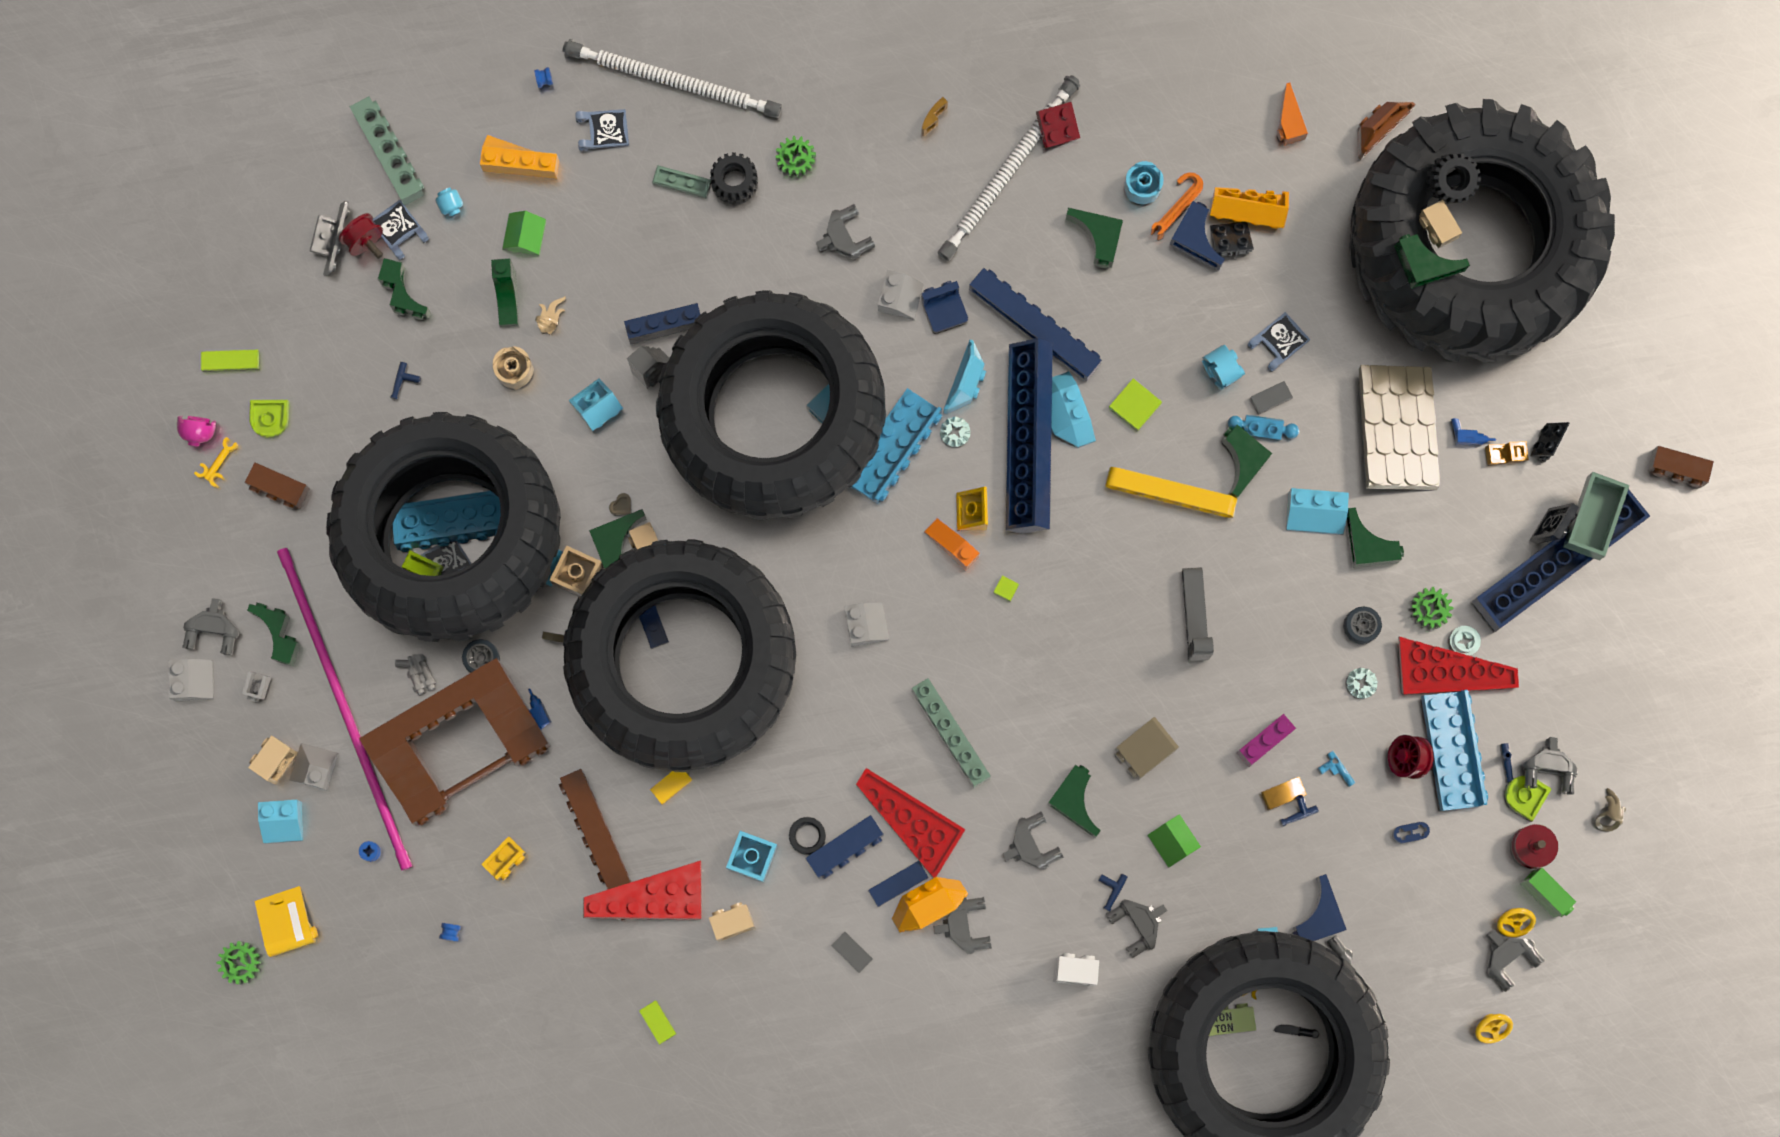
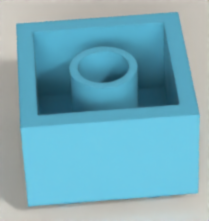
M740 831L726 868L764 883L777 849V844Z

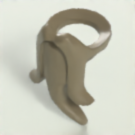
M1609 788L1606 789L1609 796H1605L1608 801V811L1599 814L1595 820L1597 828L1607 832L1616 830L1622 825L1624 812L1626 811L1624 806L1621 807L1617 795ZM1604 816H1609L1615 823L1605 826L1600 823V819Z

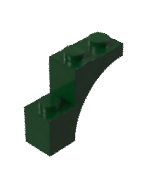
M384 258L378 281L386 289L392 290L394 288L389 304L392 310H394L393 312L399 315L410 314L418 320H423V318L429 319L431 313L429 308L414 301L406 292L404 285L405 267L403 263Z
M256 602V605L249 604L247 611L261 618L270 630L273 640L271 659L293 667L301 645L296 642L294 637L285 635V638H283L290 617L285 614L286 611L274 608V611L269 610L267 605Z

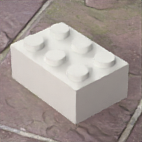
M1063 953L1056 958L1054 982L1095 986L1098 982L1099 960H1095V956L1083 955L1080 958H1075V954Z

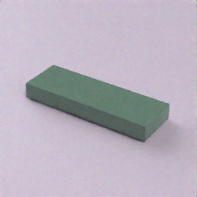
M657 165L652 184L706 199L711 179Z

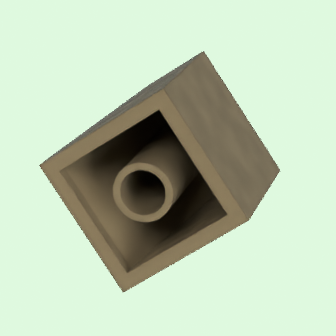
M1153 717L1115 748L1117 752L1115 755L1121 763L1125 762L1127 764L1129 774L1133 778L1137 777L1140 780L1173 754L1179 746L1156 717Z

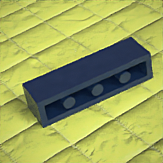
M698 303L626 320L624 324L630 345L688 331L695 324L694 320L700 315Z
M870 815L806 857V861L818 879L821 877L826 879L833 874L832 870L839 866L841 869L849 864L850 861L848 859L854 855L858 858L866 852L865 848L869 845L874 847L882 842L881 837L884 834Z

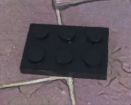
M1571 503L1549 508L1530 540L1538 544L1562 539L1567 533L1566 528L1569 523H1572L1577 517L1576 512L1579 507Z

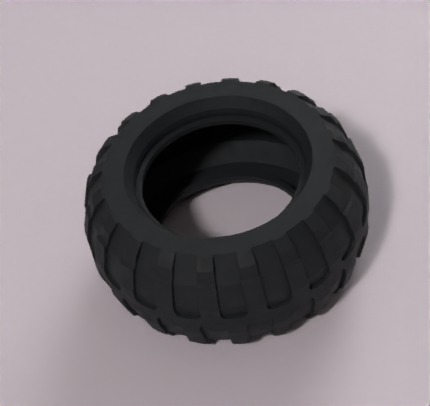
M770 290L755 291V295L739 299L737 296L730 297L723 301V305L711 312H703L694 320L695 324L684 336L680 335L672 347V355L667 364H664L660 373V388L656 400V417L659 422L661 441L671 462L682 478L700 496L727 512L751 516L753 519L794 518L818 506L824 507L830 504L837 495L842 493L847 487H852L859 480L862 471L868 462L873 459L879 447L878 442L886 420L885 386L877 359L859 329L842 317L836 309L827 304L810 300L807 296L789 292V295L775 294ZM770 354L791 355L809 362L819 369L828 380L830 401L821 427L806 444L782 456L758 458L739 453L720 440L716 432L714 419L716 400L723 384L738 367L754 358Z
M433 412V415L416 419L412 416L400 420V425L384 433L382 430L377 432L370 438L371 442L360 453H354L346 463V471L333 487L331 494L332 508L331 512L327 513L326 534L329 537V557L348 595L367 616L382 624L386 629L400 635H410L417 637L418 640L439 642L440 639H454V641L473 639V635L487 630L493 632L505 626L503 622L517 612L522 613L531 604V598L535 595L538 588H543L551 573V563L554 557L557 556L560 546V507L551 480L540 460L511 431L498 425L497 427L490 425L485 419L470 414L462 417L454 416L448 412ZM450 480L468 481L487 488L499 498L501 507L500 522L496 535L487 550L469 566L450 574L426 576L409 572L392 562L389 544L393 522L402 506L425 487Z
M688 539L687 541H655L651 545L637 550L631 549L621 554L616 561L594 575L590 585L585 589L582 596H579L576 600L563 639V671L565 681L567 682L575 709L585 724L600 741L616 754L650 769L690 772L691 770L707 767L712 768L724 764L727 760L751 749L768 729L772 728L779 718V714L791 693L795 674L797 654L792 623L782 597L763 572L755 565L738 556L736 552L696 539ZM694 599L719 609L737 628L742 642L739 670L727 691L715 702L702 709L682 714L656 711L640 703L625 688L620 671V653L624 638L635 620L649 608L668 600Z
M1254 931L1223 938L1201 952L1196 953L1186 961V964L1170 979L1164 988L1163 995L1151 1019L1148 1061L1158 1099L1174 1126L1184 1137H1359L1365 1130L1364 1126L1371 1118L1373 1112L1377 1111L1382 1101V1091L1385 1086L1386 1076L1389 1075L1390 1059L1388 1056L1389 1047L1387 1039L1389 1034L1375 994L1356 972V969L1345 959L1325 946L1298 935L1283 932ZM1259 989H1285L1303 996L1315 1008L1323 1021L1329 1046L1325 1072L1315 1090L1305 1100L1292 1108L1269 1114L1242 1110L1224 1100L1213 1085L1207 1066L1206 1051L1209 1034L1221 1012L1240 996Z

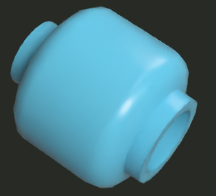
M449 187L437 193L438 197L435 201L443 215L449 214L452 217L460 213L459 209L463 206V201L457 190H451Z

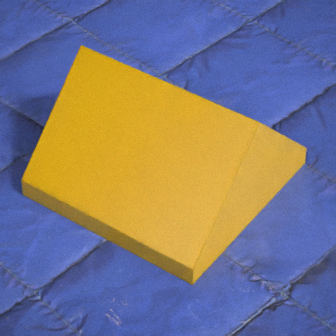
M987 487L957 492V530H987Z

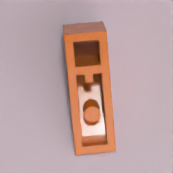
M1290 82L1284 88L1277 130L1278 138L1280 141H1283L1284 146L1305 140L1308 134Z
M938 518L924 531L965 571L979 558L980 553Z

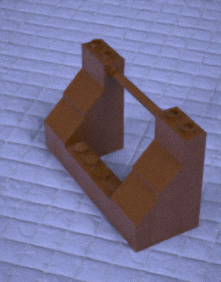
M497 658L359 738L371 761L402 805L411 823L415 826L426 824L429 821L428 818L433 815L439 816L446 811L445 808L449 806L447 800H449L450 796L506 763L514 762L516 766H524L531 761V757L543 755L548 751L547 748L550 747L549 742L531 714L509 673ZM474 702H477L507 752L502 758L451 788L441 791L413 741L419 739L426 730L436 729L443 720L453 719L456 717L457 712L462 709L463 711L468 710L474 706Z

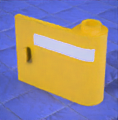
M300 886L255 901L263 942L269 957L316 942L318 932L316 927H312L308 921Z

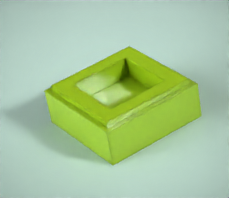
M1002 575L993 593L1011 601L1019 584Z

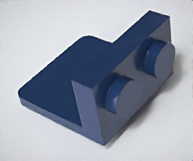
M947 281L941 284V287L935 289L930 287L925 289L924 293H921V301L933 332L938 333L968 321V315L959 294L957 281Z

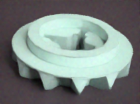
M958 417L947 418L940 429L942 440L952 447L964 445L968 441L971 432L969 424L963 418ZM952 426L956 429L961 428L959 437L955 434L949 435L952 432Z
M1460 626L1453 630L1450 636V646L1453 651L1470 656L1476 653L1481 644L1479 633L1470 626ZM1462 636H1465V639H1472L1467 643V649L1464 644L1458 643L1462 640Z
M1360 667L1348 675L1346 683L1349 692L1354 697L1364 699L1375 693L1378 680L1375 673ZM1364 676H1366L1365 683H1367V685L1369 686H1363L1359 690L1360 683H1358L1356 680H1361L1362 678H1364Z

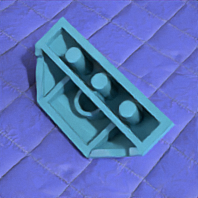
M973 340L968 342L943 413L945 414L971 404L973 398L977 399L980 388L977 386L979 381L983 382L987 371L984 370L985 364Z
M1066 372L1052 377L1051 429L1055 436L1078 448L1093 443L1096 439L1079 387L1071 373Z

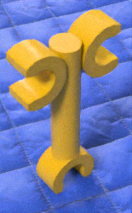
M228 437L224 438L222 443L223 449L211 467L208 468L205 464L200 463V466L204 468V472L201 474L196 471L194 472L198 478H204L209 481L214 488L219 487L214 483L216 478L224 480L220 473H216L229 452H233L238 448L236 442L231 447H228L230 441Z

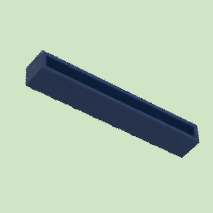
M983 268L969 284V290L1028 337L1052 342L1053 356L1086 382L1101 365L1102 360L1097 352L1088 350L1083 341L1078 338L1074 339L1066 328H1060L1056 325V321L1051 316L1047 315L1046 317L1042 314L1041 309L1037 305L1028 303L1023 294L1014 292L1011 285L1006 281L1001 282L992 270L989 269L987 271Z

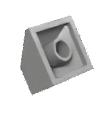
M301 743L289 780L327 791L339 753Z

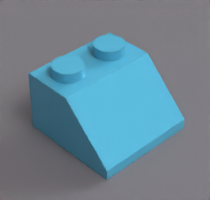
M600 378L569 400L592 431L600 428L604 422L611 417H615L623 409L613 392Z
M301 801L258 802V822L263 843L303 841Z

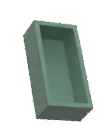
M1595 472L1589 474L1577 504L1579 507L1576 512L1577 517L1569 527L1563 547L1599 561L1604 558L1630 485Z

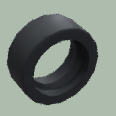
M799 818L790 827V844L800 854L810 855L825 844V829L821 822L815 818ZM809 824L818 830V841L812 847H803L796 840V832L802 825Z

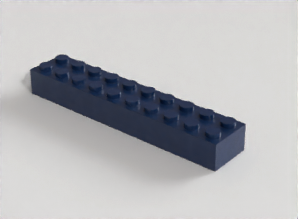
M1039 338L1009 344L1006 530L1020 534L1050 529L1053 343Z
M1629 489L1609 547L1650 517L1649 513ZM1566 533L1562 539L1550 542L1475 598L1472 603L1496 632L1594 558L1564 548Z

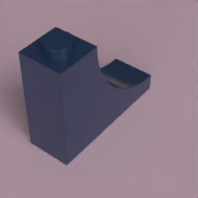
M1192 201L1174 233L1170 245L1220 270L1225 259L1213 250L1205 232V221L1209 209L1201 202L1196 203Z
M1327 874L1316 877L1318 883L1316 906L1304 922L1293 927L1294 931L1292 934L1316 941L1347 930Z

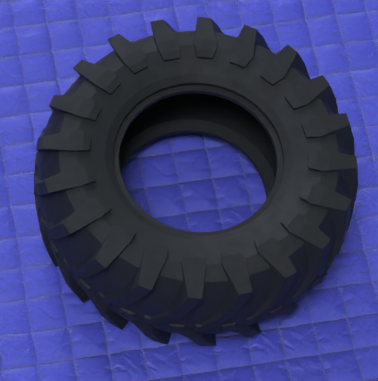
M1483 99L1482 108H1466L1458 103L1445 105L1447 113L1432 117L1420 116L1412 122L1413 126L1408 131L1400 133L1387 143L1384 150L1371 165L1360 186L1351 215L1349 250L1352 266L1357 269L1358 285L1366 302L1373 300L1378 317L1390 331L1398 326L1408 343L1418 350L1423 351L1425 346L1428 345L1439 352L1444 359L1459 362L1460 355L1473 357L1483 363L1496 361L1497 355H1523L1531 351V348L1538 343L1554 338L1568 326L1585 308L1602 282L1610 262V249L1615 236V214H1609L1611 202L1609 185L1606 178L1597 179L1595 160L1588 147L1585 145L1576 150L1568 129L1558 120L1551 127H1548L1541 122L1535 110L1531 107L1521 104L1517 113L1511 112L1501 107L1494 99ZM1449 154L1469 156L1472 158L1471 162H1476L1477 166L1475 168L1480 170L1478 177H1481V181L1477 182V185L1487 186L1502 192L1521 208L1530 224L1534 242L1532 261L1528 270L1516 277L1496 282L1478 281L1461 274H1456L1411 289L1394 246L1400 237L1410 234V236L1417 234L1424 246L1437 255L1429 241L1426 228H1423L1419 221V215L1422 210L1427 208L1428 201L1433 197L1434 193L1429 192L1428 188L1431 186L1426 183V180H1429V176H1426L1427 171L1432 170L1429 167L1431 164H1435L1434 160ZM1454 167L1446 175V182L1450 188L1458 186L1461 181L1460 173Z

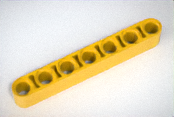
M1117 467L1109 468L1105 487L1226 518H1233L1237 498L1234 496Z

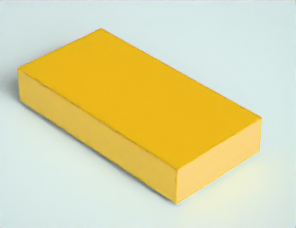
M672 771L650 790L663 805L693 780L686 772Z

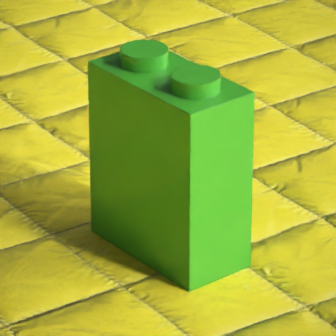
M1543 867L1533 870L1520 883L1553 918L1567 916L1574 910L1573 905L1576 901Z

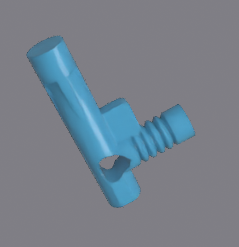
M1332 751L1327 754L1330 760L1320 766L1318 771L1324 774L1330 769L1333 775L1340 773L1349 787L1356 783L1335 752ZM1335 758L1338 763H1333V759Z

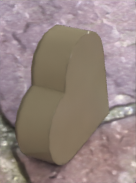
M621 493L615 501L610 503L609 510L614 516H626L632 513L631 498L628 494Z
M543 631L542 638L563 643L564 635Z

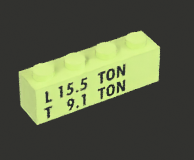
M1248 1003L1236 1004V1009H1228L1227 1006L1216 1019L1209 1036L1256 1031L1254 1008L1248 1007Z

